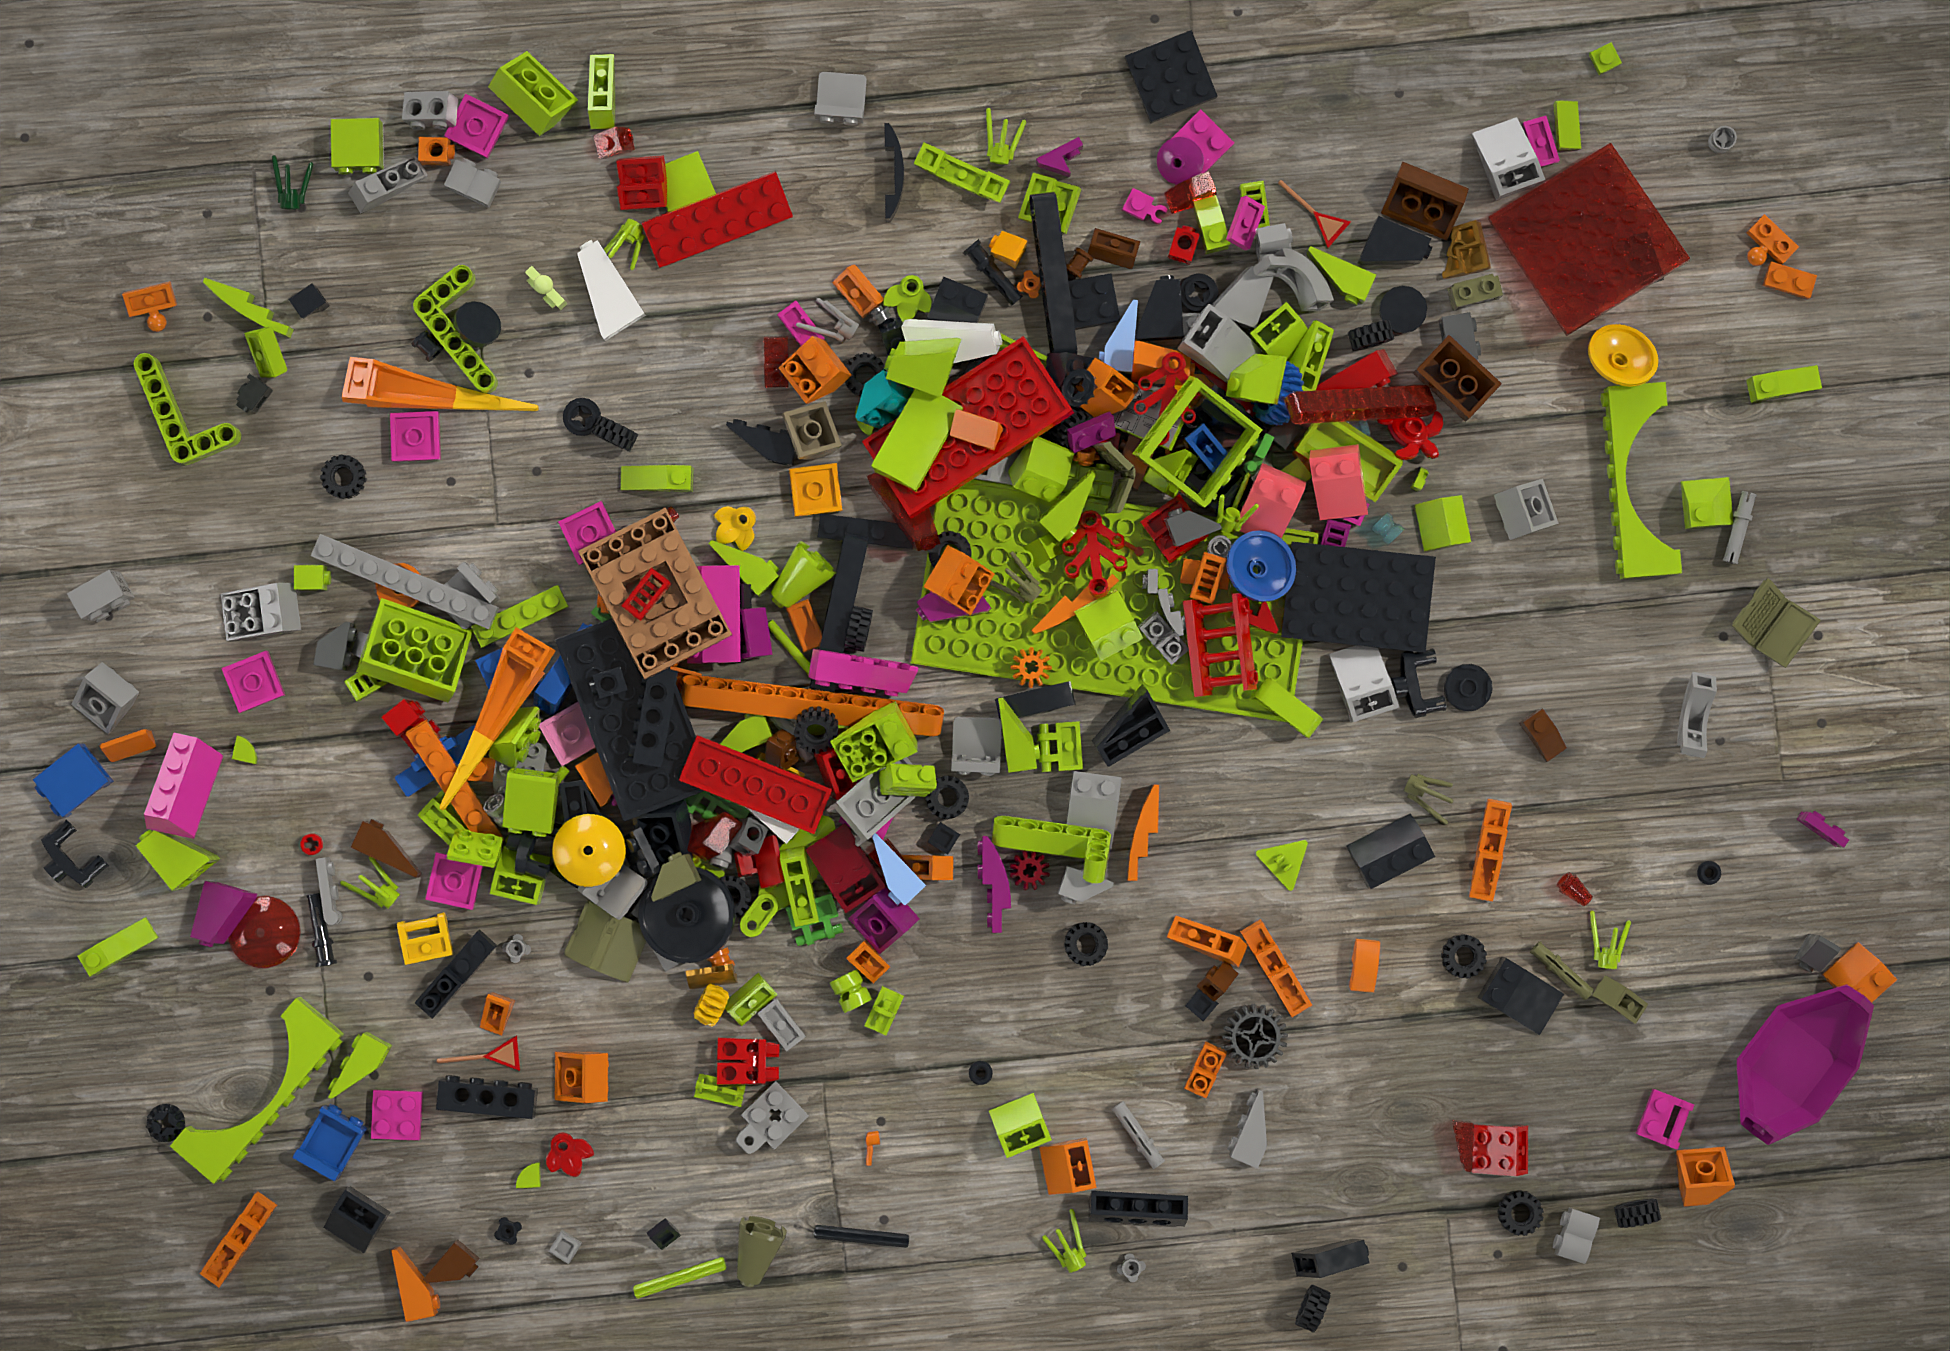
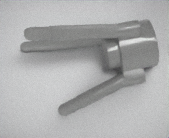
M817 298L816 302L839 319L834 327L837 333L807 324L796 323V326L799 328L833 337L840 342L844 338L850 340L859 326L858 323L845 316L827 300L822 301L820 298Z

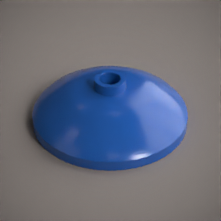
M1251 531L1239 537L1232 544L1227 555V572L1233 586L1243 596L1257 602H1270L1280 598L1291 588L1296 575V562L1291 549L1280 537L1267 531ZM1253 567L1257 568L1258 574L1253 572Z

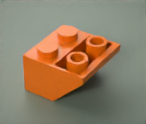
M811 336L779 367L780 371L806 404L836 391L852 376L827 342L815 336Z
M1094 358L1087 370L1096 378L1095 384L1098 388L1094 389V397L1088 400V404H1083L1080 407L1094 418L1107 412L1114 414L1126 409L1140 388L1113 367ZM1076 385L1077 390L1080 392L1084 391L1082 386Z
M947 545L923 587L971 615L995 573L965 553Z
M1086 1137L1039 1147L1049 1195L1075 1193L1097 1188Z

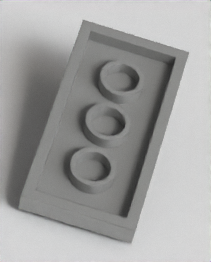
M907 757L893 763L913 765ZM882 769L865 776L837 802L826 809L828 813H839L856 833L855 845L857 847L867 841L916 797L882 795L879 782V772Z

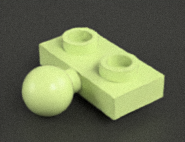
M533 266L525 272L529 276V279L526 281L538 293L546 294L543 299L552 309L557 306L562 310L567 305V302L553 289V282L549 276L540 275Z

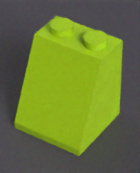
M956 337L899 342L897 348H892L890 355H888L884 367L885 370H888L886 379L941 397L961 339Z
M512 767L507 772L502 827L508 828V832L522 833L523 830L532 831L534 836L546 837L547 833L551 834L554 827L561 774Z
M148 830L139 837L140 842L135 845L172 891L183 890L220 860L218 855L178 835Z

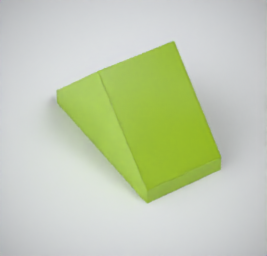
M1051 533L1023 547L1024 550L1029 551L1033 555L1034 568L1063 553L1062 544L1060 543L1057 546L1058 540Z

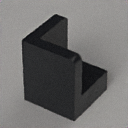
M313 283L288 299L302 319H305L318 309L324 311L330 306Z

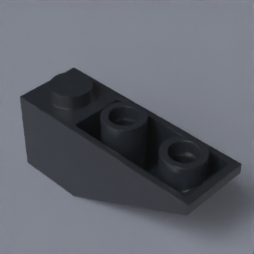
M1216 385L1210 387V389L1262 429L1259 434L1260 438L1269 432L1262 422L1253 418L1245 411L1241 404L1227 397L1225 390ZM1203 395L1192 408L1196 418L1208 428L1239 436L1246 430Z
M733 419V423H726V426L768 462L793 467L796 451L788 430L780 429L779 433L770 431L771 427L757 424L756 428L747 426L746 421Z

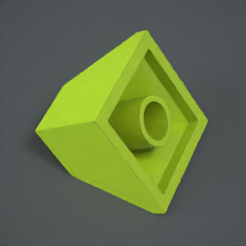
M1253 354L1230 373L1226 396L1247 402L1277 405L1287 357Z
M1729 477L1681 481L1685 529L1733 525Z

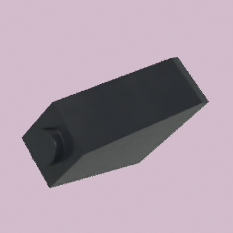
M1378 216L1357 263L1360 265L1420 264L1423 258L1427 260L1433 246H1430L1429 243L1432 238Z
M1173 275L1160 276V280L1155 281L1135 334V341L1183 339L1180 279H1174Z
M1349 1239L1291 1253L1297 1277L1323 1278L1370 1263L1368 1258L1369 1250L1364 1239Z

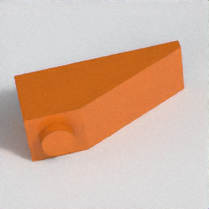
M1175 916L1167 938L1236 967L1240 966L1248 946L1238 936L1179 916Z
M400 1246L395 1247L391 1251L405 1321L435 1316L438 1313L437 1309H440L438 1294L434 1295L432 1286L423 1280L425 1277Z

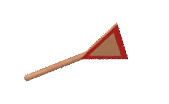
M1282 180L1278 182L1282 188L1315 216L1327 249L1351 223V221L1316 212Z
M517 1035L487 1054L437 1059V1063L489 1059L520 1071Z

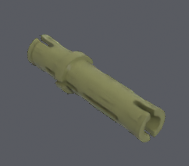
M1541 941L1536 943L1531 949L1530 953L1545 965V969L1548 972L1552 971L1584 1001L1594 992L1593 987H1590L1561 961V957L1558 954L1554 955Z

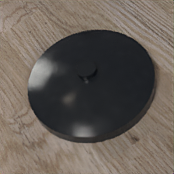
M696 867L701 881L653 902L651 896L658 876L655 877L645 889L640 900L639 924L645 940L656 953L674 962L694 963L715 955L727 943L734 928L735 905L729 889L718 876L700 867Z

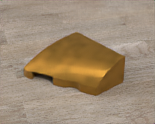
M1473 220L1454 226L1451 234L1452 243L1446 255L1448 256L1446 269L1442 273L1443 279L1465 276L1491 269L1481 223Z
M733 964L685 971L690 990L706 988L709 984L720 986L738 983Z

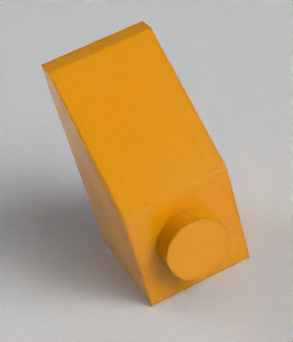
M1001 231L999 236L994 235L988 246L991 248L990 255L1015 269L1027 249V240Z

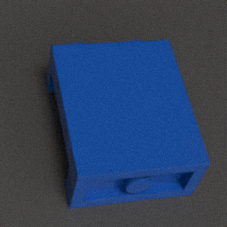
M79 743L33 779L36 783V791L43 798L47 797L51 802V805H49L51 810L58 817L60 815L62 817H69L72 815V811L102 787H107L114 782L86 745Z
M330 1104L329 1106L324 1105L321 1107L317 1119L301 1147L296 1150L292 1158L327 1178L336 1181L340 1178L367 1128L363 1126L364 1122L354 1116L349 1118L342 1114L343 1110Z

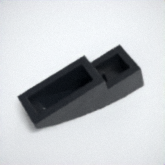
M1070 681L1000 697L1004 698L1018 718L1076 705ZM996 698L995 703L999 719L1001 720L998 698Z

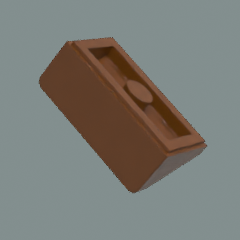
M1095 228L1088 254L1094 259L1133 269L1141 241Z

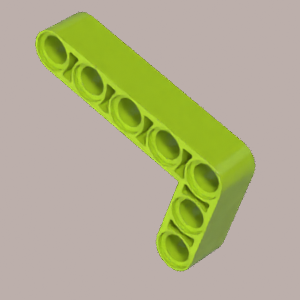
M458 265L414 300L413 308L474 386L483 393H492L498 386L496 376L473 347L459 337L460 334L458 331H455L452 321L443 311L472 288L476 281L475 274L469 267ZM461 272H468V280L464 283L458 282V275ZM449 287L450 294L445 298H441L439 296L440 289ZM431 302L430 311L422 313L420 311L422 303ZM440 320H445L446 328L443 331H436V323ZM454 339L461 340V347L457 350H451L450 343ZM470 357L476 358V365L471 369H467L465 367L466 360ZM490 376L491 384L488 387H481V378Z
M147 353L139 354L135 358L134 368L168 451L174 461L182 465H191L234 447L240 442V430L229 423H222L190 436L159 360ZM151 359V369L144 371L142 367L144 361ZM160 381V391L153 393L152 385ZM169 403L170 412L167 415H162L161 407ZM178 425L179 434L172 438L170 436V429ZM227 429H232L233 437L229 441H225L223 438L224 432ZM209 438L211 446L207 450H202L201 442ZM187 447L189 454L187 458L181 460L179 458V451Z
M997 816L994 818L992 843L994 845L1085 859L1083 879L1089 883L1096 884L1104 881L1111 841L1110 832L1097 828L1011 816Z

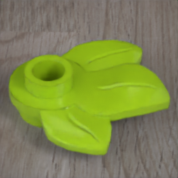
M908 275L901 280L899 285L891 286L887 290L884 297V306H897L898 315L904 322L907 319H913L918 310L929 313L932 301L930 295L923 290L922 280L915 275ZM910 283L916 285V290L913 292L907 289Z

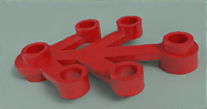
M1170 352L1166 354L1162 359V367L1150 375L1139 379V388L1142 391H1149L1154 382L1166 376L1163 387L1144 400L1135 402L1134 411L1136 414L1144 415L1149 407L1162 399L1160 417L1177 394V390L1174 387L1176 377L1182 385L1188 379L1184 371L1186 361L1180 353ZM1171 360L1178 361V367L1175 369L1170 368L1169 362ZM1142 380H1149L1150 386L1143 388L1141 386ZM1198 392V394L1195 397H1193L1192 400H1196L1197 398H1199L1200 393ZM1137 404H1145V410L1138 412L1136 409ZM1188 406L1181 414L1182 421L1186 424H1191L1196 419L1195 412L1189 409ZM1191 412L1193 419L1190 421L1185 420L1184 414ZM1169 431L1159 445H1164L1169 441Z
M1087 510L1080 516L1078 530L1069 540L1062 544L1064 555L1071 557L1076 554L1078 543L1086 535L1088 538V543L1076 558L1065 566V573L1070 579L1077 578L1080 574L1081 566L1090 557L1093 579L1089 582V590L1092 596L1102 598L1107 595L1109 586L1107 580L1102 577L1100 555L1111 562L1114 569L1118 572L1125 571L1128 563L1124 556L1117 555L1098 542L1097 533L1108 539L1111 547L1115 550L1122 549L1125 541L1123 535L1114 533L1102 524V518L1098 512ZM1089 520H1093L1095 522L1091 526H1088L1086 524ZM1115 539L1122 540L1119 544L1113 543ZM1067 546L1074 547L1072 551L1065 550ZM1118 561L1125 562L1123 566L1116 565ZM1070 568L1077 569L1075 573L1068 572ZM1098 586L1104 588L1101 592H1096L1095 589Z

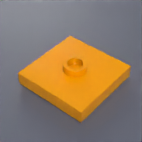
M837 463L789 469L795 517L843 511Z

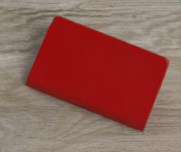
M772 835L764 838L759 853L755 855L760 887L762 889L778 887L785 881L780 862L777 836Z

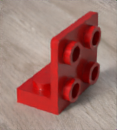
M1472 1125V1173L1505 1176L1528 1174V1125L1510 1127Z

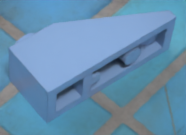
M1138 300L1131 302L1106 343L1104 352H1099V359L1113 367L1120 374L1131 375Z
M875 833L872 835V839L887 887L891 891L888 896L897 905L901 902L906 905L926 885Z

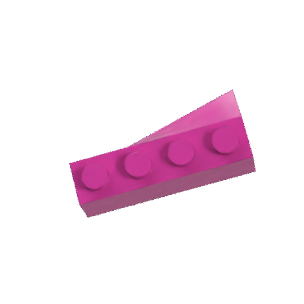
M813 649L808 677L815 679V684L830 686V682L839 683V688L850 690L853 689V685L861 686V691L875 693L876 689L884 690L885 695L898 697L899 692H908L918 672V667L903 662Z

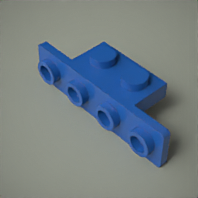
M472 725L456 737L447 738L444 736L440 739L456 765L460 763L476 725ZM419 754L414 756L415 761L411 763L409 768L395 776V780L406 796H411L435 780Z

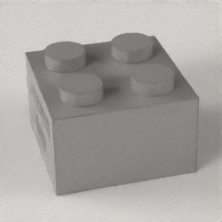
M107 570L67 593L80 618L89 621L96 620V622L110 616L108 613L114 609L119 611L131 604L129 601L135 598L122 573L113 570Z

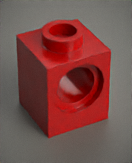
M1184 225L1182 228H1176L1168 259L1188 265L1191 264L1200 235L1195 233L1196 229ZM1182 238L1188 239L1191 247L1181 249L1178 246V240Z

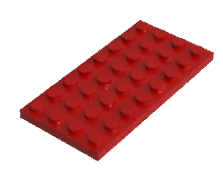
M1022 336L947 385L942 394L963 407L962 411L1001 424L1003 431L995 450L951 437L949 433L917 492L887 477L885 479L912 519L1074 414V411L1025 337ZM897 419L862 441L873 460L876 458Z

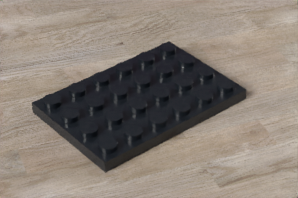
M1291 542L1290 549L1296 562V575L1291 588L1285 595L1282 638L1426 653L1436 557Z

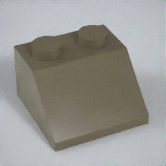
M826 401L782 413L798 459L813 460L831 455L842 446Z

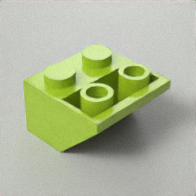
M1286 302L1255 328L1248 337L1262 350L1261 353L1263 355L1285 356L1287 361H1289L1308 328Z
M536 706L519 708L490 747L489 757L511 768L517 767L519 762L523 763L528 755L529 747L531 744L535 745L541 734L539 731L541 723L539 708Z
M504 846L495 869L490 894L539 905L546 880L527 873L522 875L514 872L517 852L509 850ZM532 853L530 859L544 864H550L551 857Z
M1034 1093L989 1110L1006 1158L1052 1140Z

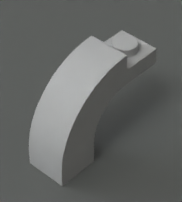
M1282 248L1275 254L1262 257L1261 262L1253 267L1256 276H1275L1287 282L1296 294L1301 311H1319L1334 301L1330 288L1318 268L1309 259L1294 250Z
M1692 672L1683 699L1678 726L1677 745L1680 746L1681 754L1705 758L1707 723L1717 692L1716 676Z

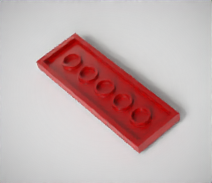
M774 171L643 221L642 226L657 264L661 268L792 218L793 214L777 172Z
M699 735L694 740L679 778L681 782L811 834H815L832 791L828 787Z

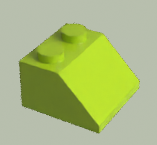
M1041 437L1035 438L1026 444L1008 470L1013 487L1054 503L1066 487L1074 453Z
M1117 589L1074 611L1092 649L1100 661L1143 639Z

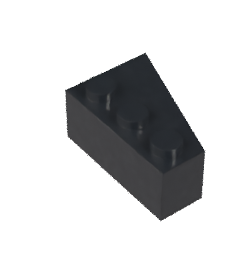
M1142 684L1091 741L1107 767H1110L1171 730L1148 690Z
M584 780L559 784L565 823L573 817L583 814L602 816ZM591 846L584 848V853L593 852Z

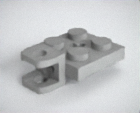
M775 1081L741 1114L749 1124L737 1135L736 1143L747 1154L757 1151L765 1142L775 1150L809 1115ZM771 1109L774 1111L779 1109L781 1111L779 1115L781 1120L779 1122L777 1120L772 1122L769 1120L771 1116L769 1111ZM747 1136L753 1139V1143L750 1146L744 1142Z

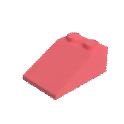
M1359 444L1310 450L1309 461L1320 520L1368 515Z
M1262 463L1240 511V517L1242 518L1255 504H1258L1259 507L1242 525L1240 531L1243 533L1267 531L1282 538L1305 490L1306 481Z

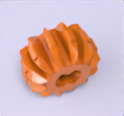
M1033 647L1029 648L1028 656L1024 649H1021L1020 654L1023 659H1020L1018 656L1013 657V660L1020 664L1011 665L1012 670L1019 669V672L1015 673L1013 678L1016 679L1022 675L1023 678L1019 684L1023 686L1026 679H1028L1029 688H1033L1034 679L1041 686L1043 683L1039 676L1041 675L1043 678L1048 679L1049 675L1044 673L1043 670L1052 669L1050 665L1043 666V663L1050 659L1049 656L1041 660L1039 657L1042 655L1043 650L1040 649L1035 656L1033 655ZM1034 661L1037 663L1035 667H1038V671H1032L1028 674L1025 671L1027 668H1024V665Z

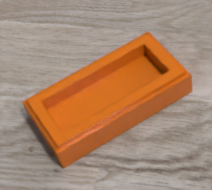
M806 599L786 608L803 652L819 647L822 632L809 600Z

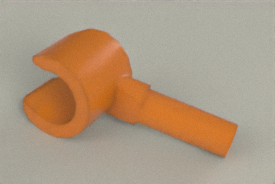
M878 1131L868 1132L866 1135L867 1155L865 1165L871 1166L873 1145H880Z

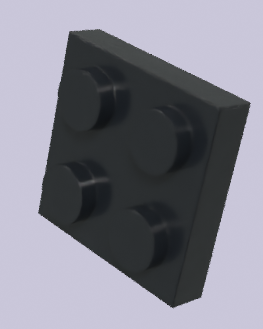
M1112 273L1068 281L1075 329L1120 321Z
M641 827L623 836L626 847L625 857L632 871L645 880L661 871V867Z

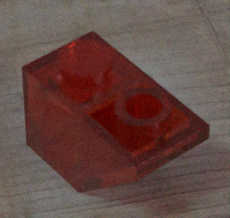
M726 812L693 825L687 850L704 861L721 855L741 829L742 823Z

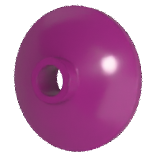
M1175 137L1166 141L1159 149L1157 167L1160 174L1168 182L1176 185H1186L1196 180L1202 172L1204 165L1203 153L1200 147L1191 139ZM1176 158L1180 159L1182 162V165L1180 167L1176 166L1174 163Z

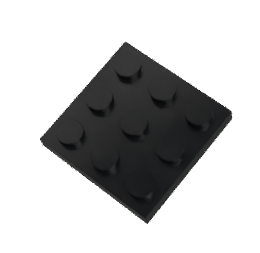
M1192 30L1135 51L1124 57L1150 124L1218 97Z

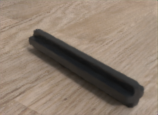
M816 1225L814 1228V1237L817 1239L902 1248L909 1246L908 1234Z

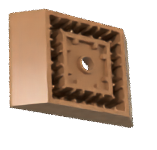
M666 508L578 551L594 586L644 679L732 636ZM652 567L669 580L672 585L664 593L663 600L659 604H655L640 621L621 605ZM654 578L650 580L657 588L662 586ZM647 585L643 588L650 595L654 592ZM641 593L637 595L646 604L650 601ZM634 600L632 601L631 605L640 612L644 609Z

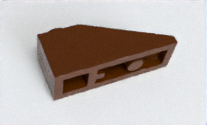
M371 819L370 822L363 821L351 848L415 878L421 876L422 872L388 830L383 829V823Z

